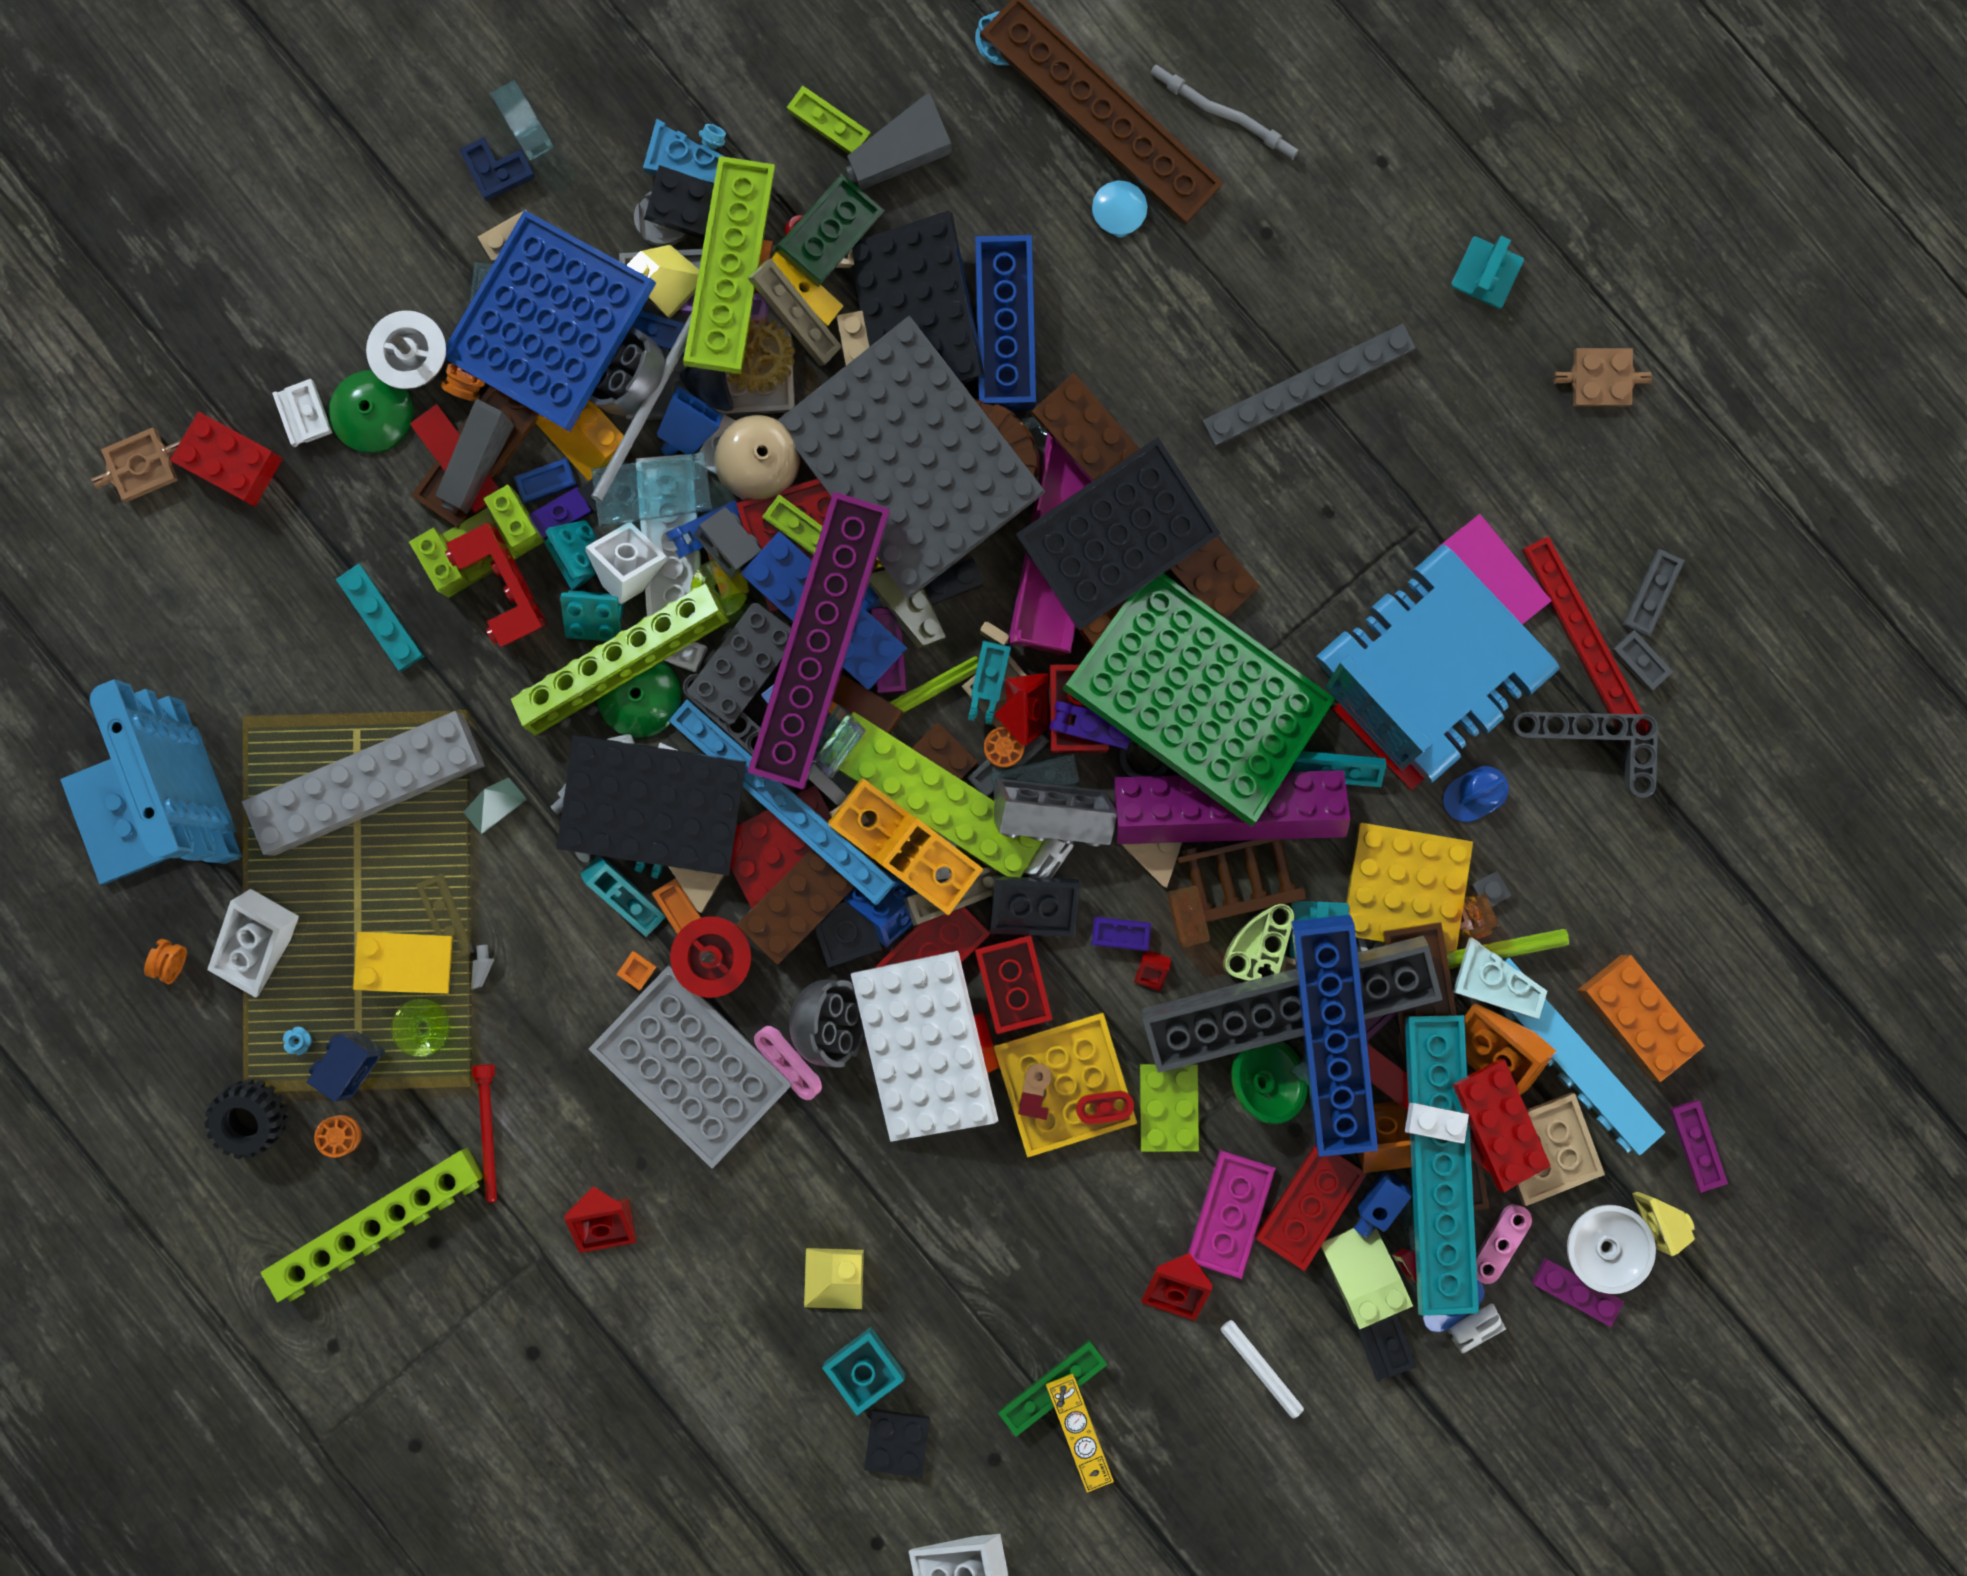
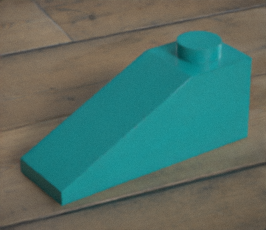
M597 855L579 873L589 888L645 937L666 917L604 856Z

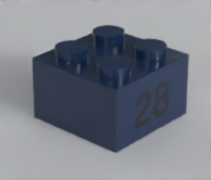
M358 1031L336 1034L327 1043L325 1049L328 1051L323 1059H318L310 1068L309 1074L311 1076L306 1083L334 1102L351 1099L385 1050Z

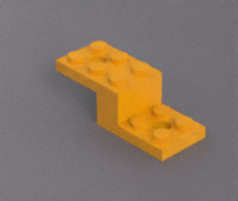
M864 778L860 779L827 823L948 916L983 871L982 867ZM866 811H873L875 814V821L870 826H863L861 823V816ZM941 867H947L950 871L949 878L944 882H938L935 877L936 871Z

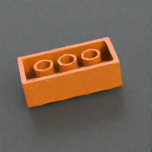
M1620 955L1577 990L1649 1080L1663 1081L1705 1047L1632 955Z

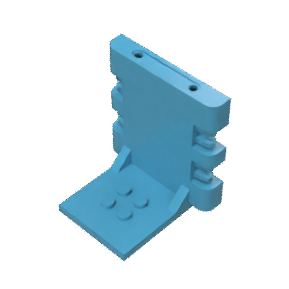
M1444 544L1411 572L1417 580L1412 578L1408 585L1421 599L1417 604L1406 593L1399 590L1395 593L1396 599L1387 593L1369 609L1374 617L1369 616L1366 619L1367 625L1379 638L1373 642L1362 629L1356 628L1353 630L1354 636L1366 648L1364 650L1349 633L1344 631L1314 658L1318 665L1331 677L1325 689L1401 771L1411 764L1429 784H1432L1461 758L1459 751L1444 735L1445 733L1457 747L1462 749L1466 746L1464 738L1452 727L1454 724L1459 722L1468 734L1476 737L1479 734L1478 728L1486 735L1504 719L1499 709L1505 711L1509 706L1507 701L1495 690L1499 684L1515 699L1522 696L1518 687L1529 697L1560 669L1557 661L1464 562Z
M115 679L95 687L90 695V704L111 759L60 780L99 884L105 885L170 858H182L192 861L203 860L205 862L227 864L243 858L234 833L237 831L224 800L198 728L192 725L184 701L171 696L157 700L155 692L148 689L134 693L131 684Z

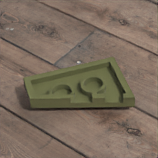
M886 569L871 574L868 587L870 586L880 597L877 600L884 608L887 606L897 618L896 623L918 649L940 642L946 638L924 588L908 599Z

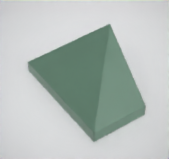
M507 778L485 788L463 813L482 835L527 801V799L511 779Z

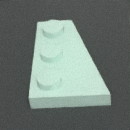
M1469 937L1453 993L1539 1019L1547 990L1519 970L1507 964L1501 957L1489 951L1473 937Z

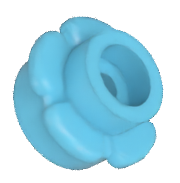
M705 124L704 129L699 131V136L702 137V143L711 149L724 146L726 133L720 127L713 124Z
M294 1027L293 1030L286 1031L283 1036L285 1051L289 1054L295 1053L296 1055L306 1053L311 1045L310 1034L302 1027ZM295 1039L299 1040L298 1044H295Z

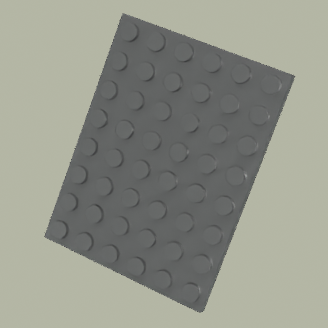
M910 316L905 318L777 420L790 432L796 450L831 497L834 491L890 509V516L877 558L908 599L1046 493Z

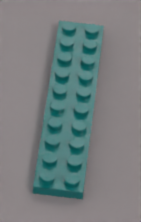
M1464 1015L1405 1017L1409 1103L1464 1113L1452 1086L1455 1082L1467 1077ZM1467 1123L1464 1144L1410 1133L1418 1315L1479 1313L1470 1125Z

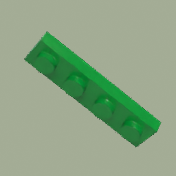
M1088 1340L1001 1408L998 1414L1015 1437H1017L1054 1407L1046 1384L1073 1374L1079 1388L1108 1364L1093 1343Z

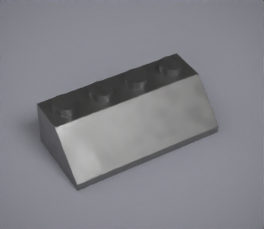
M995 778L994 822L998 832L1011 838L1018 835L1029 836L1034 840L1040 841L1046 838L1057 839L1062 843L1077 841L1085 842L1090 846L1111 844L1118 813L1105 790Z

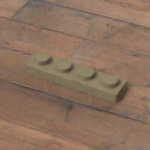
M771 258L765 260L748 278L819 366L825 365L842 347Z
M990 867L983 868V871L953 911L992 896L994 876L1002 875ZM919 893L904 898L914 926L946 914Z

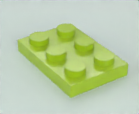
M1140 1064L1141 1152L1199 1151L1198 1064H1191L1158 1073L1155 1064Z

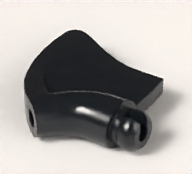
M689 366L680 372L683 384L693 396L712 408L722 411L733 410L734 404L728 388L726 372Z

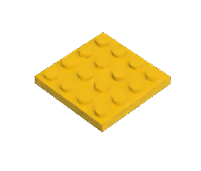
M1359 823L1346 901L1349 904V915H1351L1355 924L1356 938L1384 942L1383 931L1441 922L1446 952L1457 950L1473 841Z
M1103 1012L994 1046L1027 1158L1137 1124L1134 1111L1127 1119L1097 1124L1084 1123L1076 1113V1104L1084 1095L1116 1090L1128 1093ZM1035 1063L1045 1065L1051 1073V1081L1045 1087L1041 1105L1049 1108L1047 1120L1018 1114L1027 1069ZM1121 1099L1116 1100L1113 1105L1116 1110L1123 1109L1124 1101ZM1092 1103L1085 1106V1112L1088 1114H1092L1096 1110V1106Z

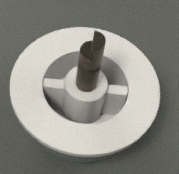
M398 311L387 315L374 326L367 341L366 353L372 371L381 381L395 388L413 389L430 383L439 374L446 356V343L442 331L432 319L415 311Z

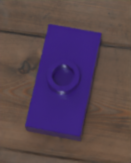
M578 487L529 514L544 540L548 539L545 531L549 527L577 522L593 513L588 503L578 492Z
M1094 917L1091 945L1149 951L1151 923Z

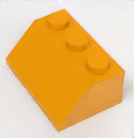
M588 400L570 432L540 414L536 421L540 429L588 481L608 466L624 437L597 405Z

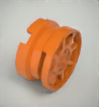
M448 364L446 369L448 374L447 381H442L441 388L465 400L476 401V399H480L481 395L478 392L480 387L485 385V382L455 364Z
M999 727L991 731L986 737L984 752L988 761L995 767L1009 768L1021 760L1024 745H1021L1006 727Z
M160 939L156 942V945H159L157 949L152 948L148 954L144 966V974L153 979L159 977L161 982L171 984L183 968L187 949L179 944L173 946L172 942L166 939Z
M337 1115L323 1120L318 1125L314 1139L316 1147L322 1154L336 1158L353 1152L360 1144L362 1133L359 1124L352 1117Z

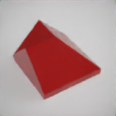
M1046 673L1005 678L1006 703L994 715L1021 745L1029 744L1050 728L1049 674Z
M593 1186L565 1214V1222L579 1253L636 1243L629 1198L615 1200Z
M1188 1253L1156 1268L1141 1298V1303L1196 1321L1212 1291L1213 1285L1192 1255Z

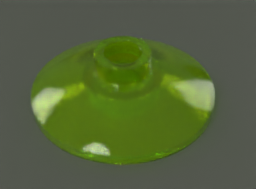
M715 560L703 564L692 578L691 590L706 584L717 596L726 616L738 611L747 598L748 584L746 578L738 573L730 579ZM721 582L725 585L726 589L723 593L716 591V583Z
M414 999L406 1002L396 1011L391 1023V1033L397 1047L404 1053L415 1057L428 1056L437 1052L445 1044L449 1035L450 1026L446 1012L440 1005L428 999ZM421 1022H425L428 1026L425 1033L419 1030Z

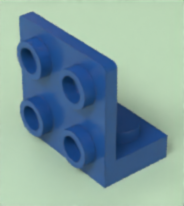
M880 865L879 868L896 882L878 905L874 904L856 887L844 897V901L874 925L879 942L887 947L913 925L904 898L915 895L918 892Z

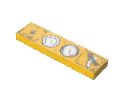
M1070 1374L1046 1384L1086 1492L1088 1493L1114 1482L1074 1375Z

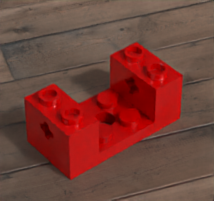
M485 523L446 543L448 550L445 551L451 565L453 567L457 565L459 569H469L492 557L493 560L490 561L491 567L497 577H503L507 584L504 587V591L511 603L516 602L518 605L487 621L489 628L486 631L493 644L498 643L500 647L509 645L548 625L495 523Z

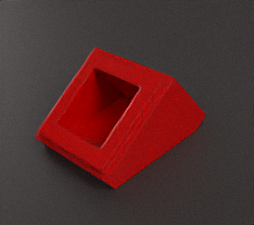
M1144 951L1134 982L1161 991L1170 969L1171 958L1152 951Z

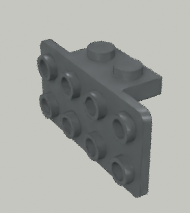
M758 603L751 604L736 626L728 629L721 639L723 643L718 650H713L704 662L705 667L688 688V694L728 724L735 723L781 662L791 627Z

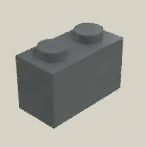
M726 507L701 523L694 534L696 539L730 579L744 570L761 551L757 539L745 531L738 516L732 512L730 513Z

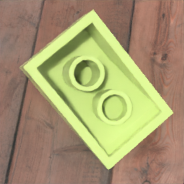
M1352 1228L1324 1240L1321 1245L1322 1251L1353 1323L1359 1329L1413 1307L1403 1281L1377 1228H1375L1369 1238H1365Z

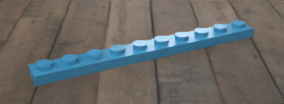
M686 700L671 717L669 722L706 755L747 761L743 787L874 904L878 905L896 884L893 879L850 841L830 827L825 819L784 783L748 773L752 755L691 701Z

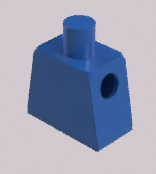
M677 386L657 431V436L664 440L660 446V451L665 456L676 455L678 450L687 455H692L718 430L723 414Z
M1388 1170L1379 1171L1358 1204L1361 1218L1354 1229L1365 1238H1369L1376 1227L1385 1232L1412 1197L1407 1183Z

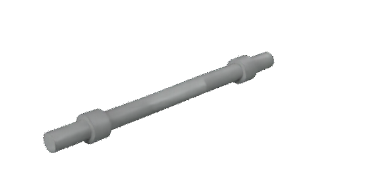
M1158 65L1152 68L1150 74L1166 84L1167 89L1175 95L1179 93L1204 111L1239 123L1264 140L1263 144L1272 150L1276 148L1292 160L1297 155L1299 150L1281 139L1282 135L1272 129L1270 131L1246 114L1208 100L1186 85L1185 80L1175 74L1173 76Z

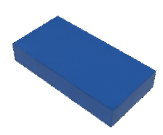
M567 458L514 476L522 502L525 505L578 486Z

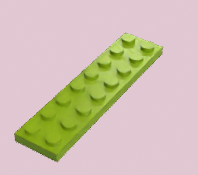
M722 156L718 158L683 359L684 366L741 374L755 287L748 278L759 268L775 164Z
M855 712L852 713L822 760L856 783L861 778H864L937 834L1002 876L1021 877L1043 840H1034L1029 836L1018 835L1011 838L999 833L994 822V801Z

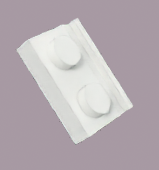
M312 379L284 388L283 391L272 393L290 444L293 447L298 446L300 443H307L332 434L316 385Z

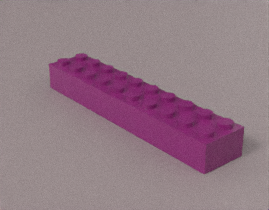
M833 491L749 764L748 773L800 789L806 788L891 511L889 508Z

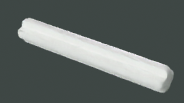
M1232 1320L1226 1322L1221 1327L1225 1337L1293 1419L1298 1417L1304 1410L1299 1401Z

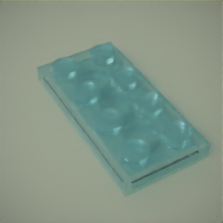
M704 452L621 465L602 502L596 501L600 527L713 510ZM607 467L591 469L594 490Z

